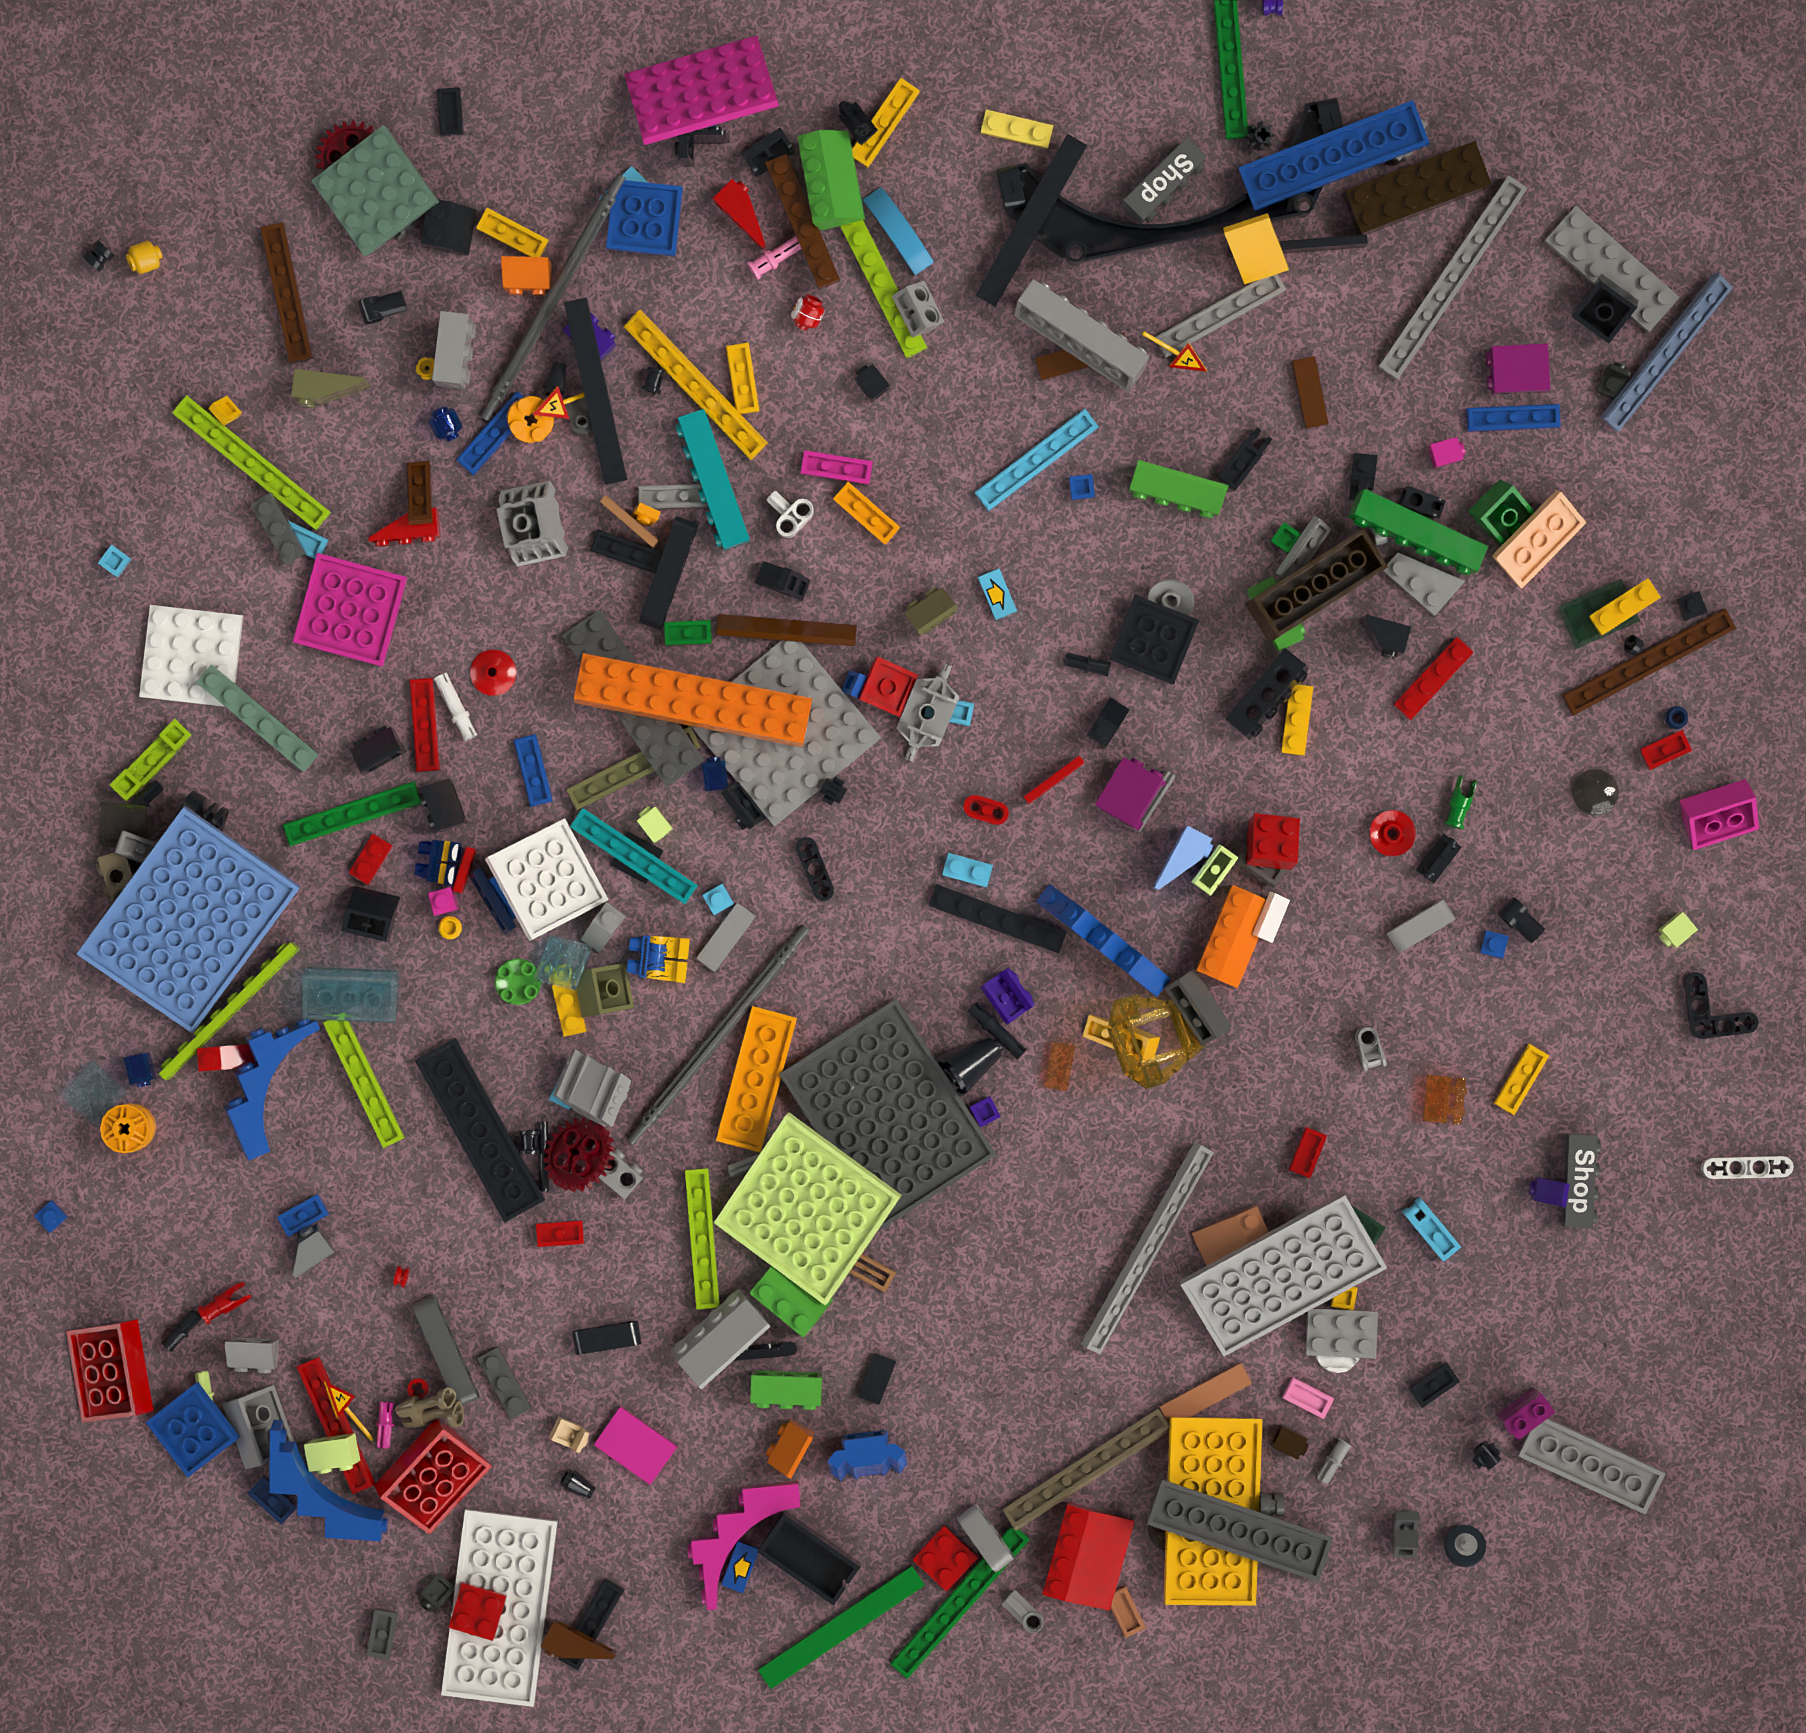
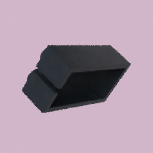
M786 1510L783 1511L757 1553L833 1606L846 1589V1583L849 1585L861 1567L859 1561Z

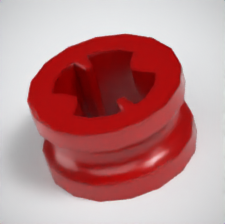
M398 1265L393 1286L400 1284L402 1288L406 1287L410 1268L402 1269Z
M415 1378L408 1384L407 1392L410 1397L418 1396L419 1399H422L428 1394L429 1385L426 1380ZM419 1382L422 1384L421 1388L424 1390V1393L421 1394L420 1392L416 1395L412 1385L414 1383L417 1385Z

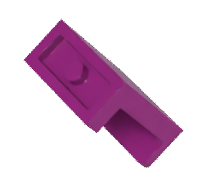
M1548 343L1492 346L1489 349V353H1486V366H1490L1491 376H1487V388L1491 390L1492 395L1536 391L1538 393H1547L1550 390Z
M1123 757L1095 805L1105 813L1139 831L1143 825L1141 822L1142 817L1160 787H1165L1167 783L1162 779L1163 774L1152 768L1149 772L1142 768L1144 764L1132 757L1131 760Z
M1532 1388L1496 1416L1507 1431L1520 1440L1551 1417L1555 1411L1542 1393Z

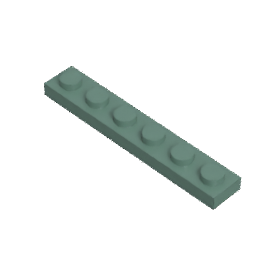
M212 664L196 681L301 771L305 772L319 755Z

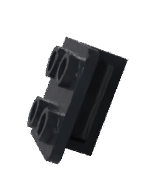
M718 126L708 127V130H695L679 135V142H675V156H678V160L681 161L684 167H694V144L730 143V137L725 130H722V127Z

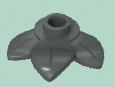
M585 397L581 398L580 401L575 400L565 404L569 419L571 420V429L579 435L588 434L592 430ZM584 420L586 421V424L579 425L578 421Z

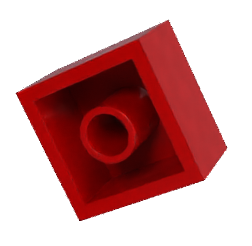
M1254 813L1248 820L1246 865L1292 870L1298 863L1300 818Z

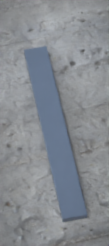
M1715 272L1601 415V418L1614 431L1619 432L1732 290L1733 287L1720 273Z

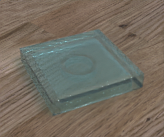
M92 1061L61 1096L93 1125L98 1126L107 1111L115 1107L128 1091L95 1061Z

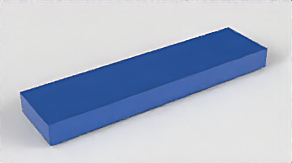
M518 391L456 459L473 476L512 434L507 424V412L513 402L524 397Z
M1560 404L1466 409L1467 432L1561 427Z

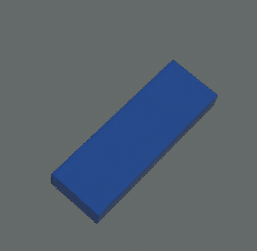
M537 735L514 739L530 807L553 802Z

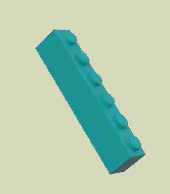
M702 409L678 417V424L675 425L678 437L684 438L686 446L682 448L686 459H691L694 468H691L690 471L694 482L699 481L701 486L698 494L702 504L707 503L709 511L705 512L709 525L714 524L716 533L713 534L717 547L721 546L724 552L749 543L750 538L705 410Z

